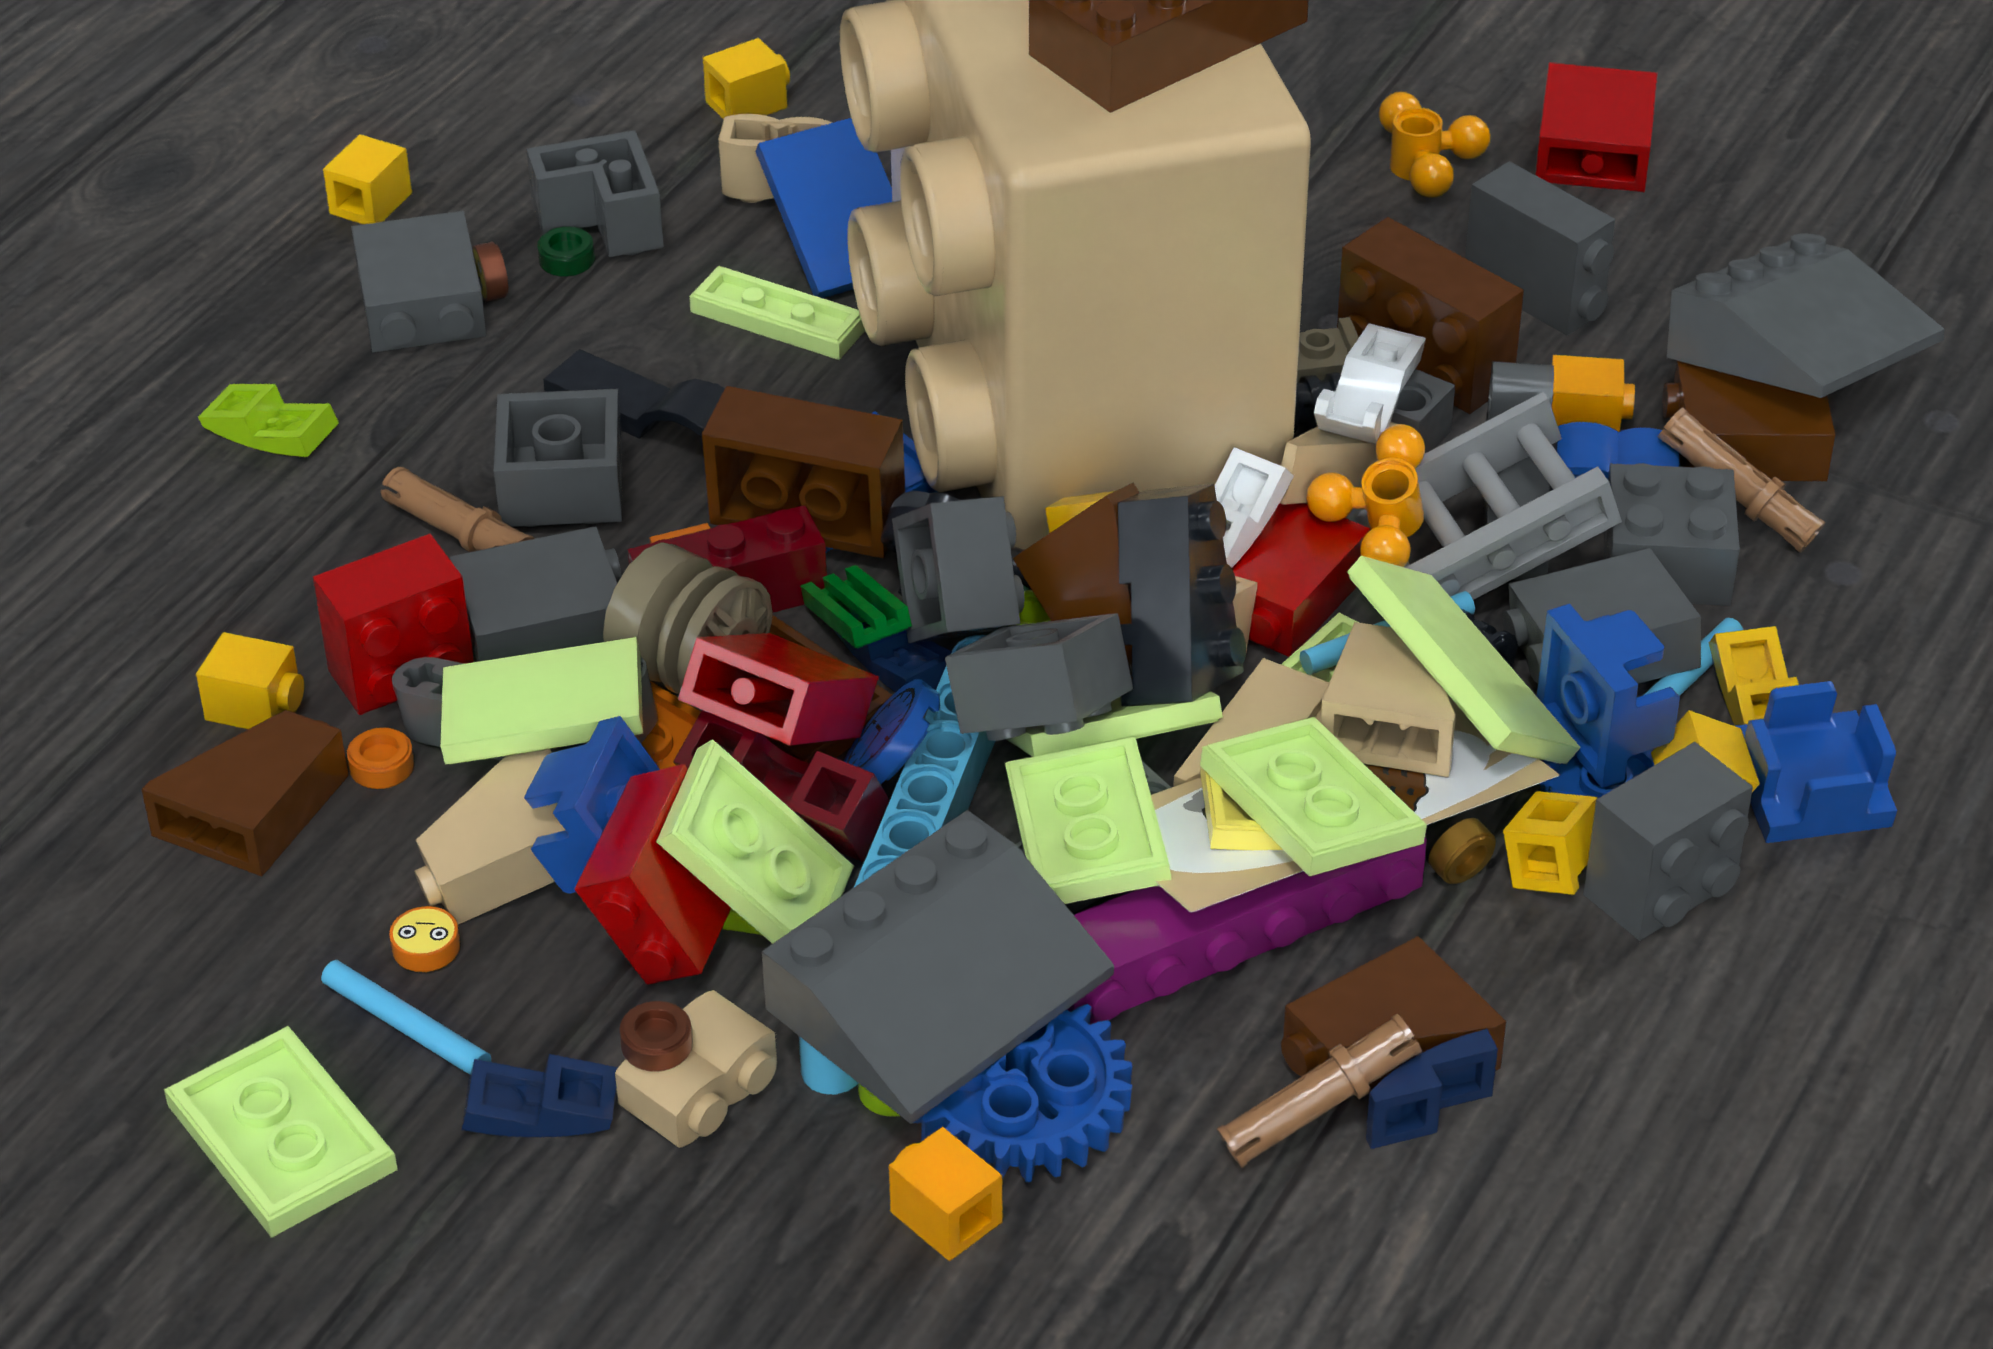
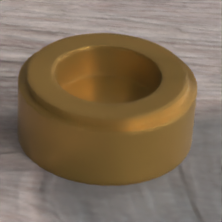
M1464 819L1450 827L1436 841L1429 854V865L1448 884L1465 882L1480 872L1491 859L1496 845L1495 836L1478 819Z

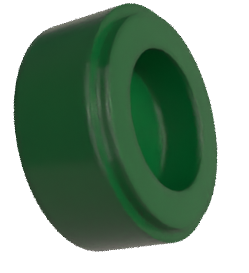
M576 227L552 229L541 236L537 244L540 267L551 275L563 277L578 275L591 268L595 261L592 236Z

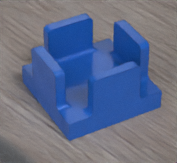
M1569 603L1547 611L1537 697L1581 747L1575 756L1599 786L1604 788L1625 780L1627 761L1631 756L1668 744L1674 739L1680 696L1672 687H1668L1636 698L1638 684L1627 671L1662 660L1664 645L1634 611L1626 610L1611 616L1605 615L1585 621Z
M1827 681L1780 687L1770 692L1764 719L1749 720L1748 724L1735 726L1742 729L1760 783L1752 792L1750 803L1765 843L1893 826L1897 808L1888 789V780L1896 756V749L1877 704L1862 706L1860 717L1856 710L1832 713L1837 697L1833 682Z
M621 716L599 721L590 740L586 744L546 755L524 796L533 809L558 803L553 814L565 831L537 837L531 850L561 890L568 894L576 892L574 888L630 777L660 770Z

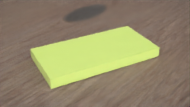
M1360 556L1347 573L1350 575L1349 578L1494 749L1559 764H1567L1581 748L1432 575L1365 556Z

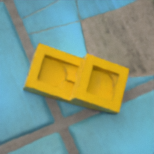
M1776 626L1717 633L1709 641L1719 684L1734 726L1748 724L1749 720L1764 719L1770 692L1773 689L1799 685L1797 677L1788 678Z

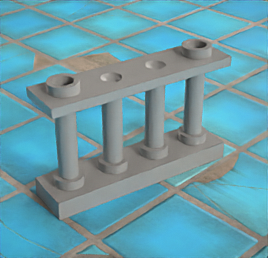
M1544 392L1425 453L1422 462L1415 468L1419 481L1424 520L1443 548L1411 565L1407 562L1404 568L1432 575L1449 596L1467 591L1474 600L1622 522L1610 483L1597 466L1575 478L1552 446V444L1561 440L1562 437L1549 398ZM1530 456L1553 490L1520 507L1497 473ZM1475 485L1498 519L1465 536L1443 504V501ZM1353 509L1345 517L1370 528L1366 509Z

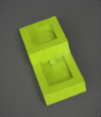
M229 384L198 417L202 427L233 442L270 453L308 457L339 424L331 404L284 403L276 384Z

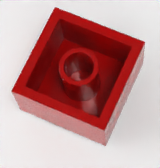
M431 533L313 576L328 671L359 715L397 701L392 685V676L396 669L408 661L422 657H435L463 664L474 662L463 576Z

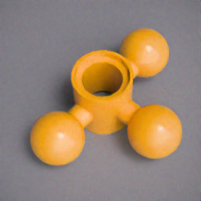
M1407 92L1390 94L1383 100L1379 108V119L1382 126L1392 133L1391 171L1402 179L1410 180L1414 190L1425 197L1434 198L1443 195L1450 189L1454 180L1453 167L1444 156L1440 155V151L1450 149L1452 153L1460 158L1473 159L1482 155L1490 143V131L1482 119L1472 115L1462 116L1453 121L1448 130L1442 131V118L1436 112L1422 108L1417 98Z
M1396 424L1386 428L1379 435L1375 448L1378 461L1370 465L1364 472L1361 482L1362 487H1354L1351 481L1342 474L1328 472L1317 476L1311 482L1307 490L1306 499L1313 515L1326 522L1342 520L1353 509H1366L1371 530L1364 536L1361 542V556L1405 567L1411 552L1407 537L1414 534L1421 527L1424 520L1419 481L1415 468L1423 460L1425 443L1421 434L1415 428L1405 424Z

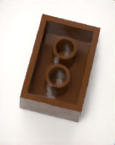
M1386 217L1342 247L1337 328L1339 318L1350 317L1358 337H1360L1370 323L1426 338L1421 360L1415 369L1454 384V406L1471 414L1488 402L1492 362L1516 363L1524 290L1399 222Z
M726 386L702 432L710 524H731L771 514L779 510H787L805 505L823 537L826 547L884 558L888 548L881 543V534L892 504L899 496L905 493L903 419Z

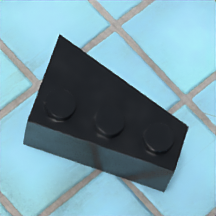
M1214 484L1144 490L1118 502L1119 584H1131L1132 624L1120 625L1124 645H1132L1133 689L1121 696V706L1192 702L1244 672L1243 663L1246 657V642L1243 632L1237 628L1233 606L1236 594V579L1233 569L1227 564L1223 542L1226 531V515L1222 504L1217 501Z

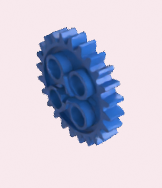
M1085 1004L1072 1012L1065 1010L913 1123H922L921 1141L941 1127H944L985 1162L992 1163L993 1168L1002 1175V1179L1006 1175L1009 1166L1019 1167L1024 1180L1031 1182L1034 1175V1167L1043 1164L1055 1178L1061 1176L1063 1158L1067 1157L1075 1164L1084 1167L1087 1165L1089 1147L1106 1152L1109 1147L1110 1132H1122L1124 1112L1130 1111L1132 1093V1062L1124 1060L1126 1044L1124 1040H1110L1112 1023L1109 1020L1090 1025V1005Z

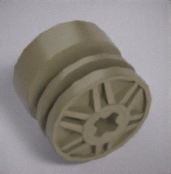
M661 542L645 549L631 562L615 586L605 614L603 640L607 642L637 637L640 655L646 662L650 681L662 682L668 690L680 694L696 637L770 633L773 614L770 594L761 583L751 578L738 576L735 571L728 568L713 567L706 558L677 545Z

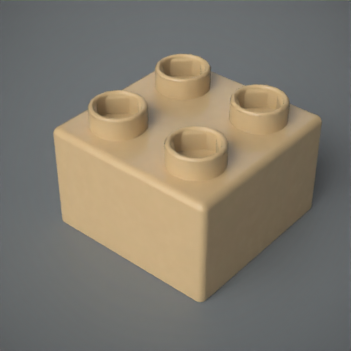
M886 0V2L855 6L845 10L840 23V54L851 119L858 139L865 150L874 153L891 150L892 202L857 207L851 211L848 221L847 241L853 289L864 329L872 343L885 346L916 340L919 347L911 350L907 358L905 386L914 445L922 472L929 486L939 492L977 486L982 498L1004 496L1005 510L1012 514L1015 522V547L1025 550L1049 534L1045 508L1064 497L1116 491L1133 482L1139 492L1204 484L1215 485L1234 447L1281 466L1286 442L1294 439L1311 138L1307 122L1262 44L1260 43L1110 113L1029 55V0Z

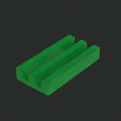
M857 565L845 569L847 577L845 581L834 573L823 577L824 589H820L813 582L800 586L804 605L855 648L876 642L907 630L908 627L912 626L908 606ZM840 600L850 609L851 614L841 607L837 601ZM863 622H866V623H868L871 627H868V628H866V629H863V624H862V623H863Z

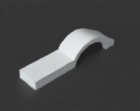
M1369 323L1346 356L1336 391L1323 389L1317 398L1314 415L1318 429L1376 444L1379 435L1389 427L1399 394L1421 360L1426 338Z

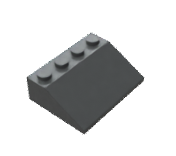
M1802 233L1791 236L1790 241L1781 245L1761 248L1759 254L1750 258L1730 261L1728 267L1714 273L1699 274L1696 276L1695 281L1673 289L1671 293L1667 358L1822 398L1943 341L1945 329L1850 250L1826 244V238L1823 236Z
M968 810L762 951L765 1009L910 1124L1114 975V964L1016 844Z

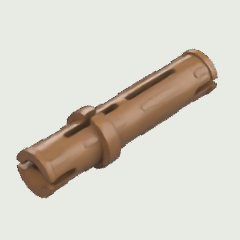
M1683 407L1671 417L1663 427L1665 429L1659 433L1658 438L1678 451L1695 467L1705 466L1714 469L1734 470L1736 500L1747 508L1744 514L1754 522L1759 518L1784 537L1798 552L1801 553L1818 535V531L1824 527L1825 522L1821 518L1819 519L1811 511L1804 508L1790 494L1783 490L1786 484L1776 476L1771 480L1764 473L1757 470L1717 435L1700 424Z
M405 467L392 469L383 480L382 484L384 486H388L398 492L395 494L388 489L381 490L383 500L400 507L458 539L461 547L468 552L535 539L533 536L524 534L502 522L501 516L489 507H483V509L476 508L413 474Z
M1395 1014L1391 1017V1020L1347 1048L1342 1046V1044L1336 1045L1328 1051L1330 1056L1328 1060L1228 1124L1221 1125L1216 1129L1222 1140L1227 1143L1225 1145L1238 1165L1243 1168L1247 1165V1162L1352 1095L1357 1096L1358 1099L1366 1096L1371 1091L1369 1084L1413 1056L1420 1055L1422 1049L1416 1040L1413 1041L1411 1039L1414 1035L1399 1014Z

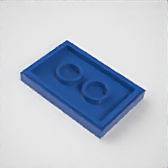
M851 118L758 143L755 151L813 295L825 298L853 290L847 241L848 221L851 211L857 207L892 202V187L877 152L865 150L858 139Z

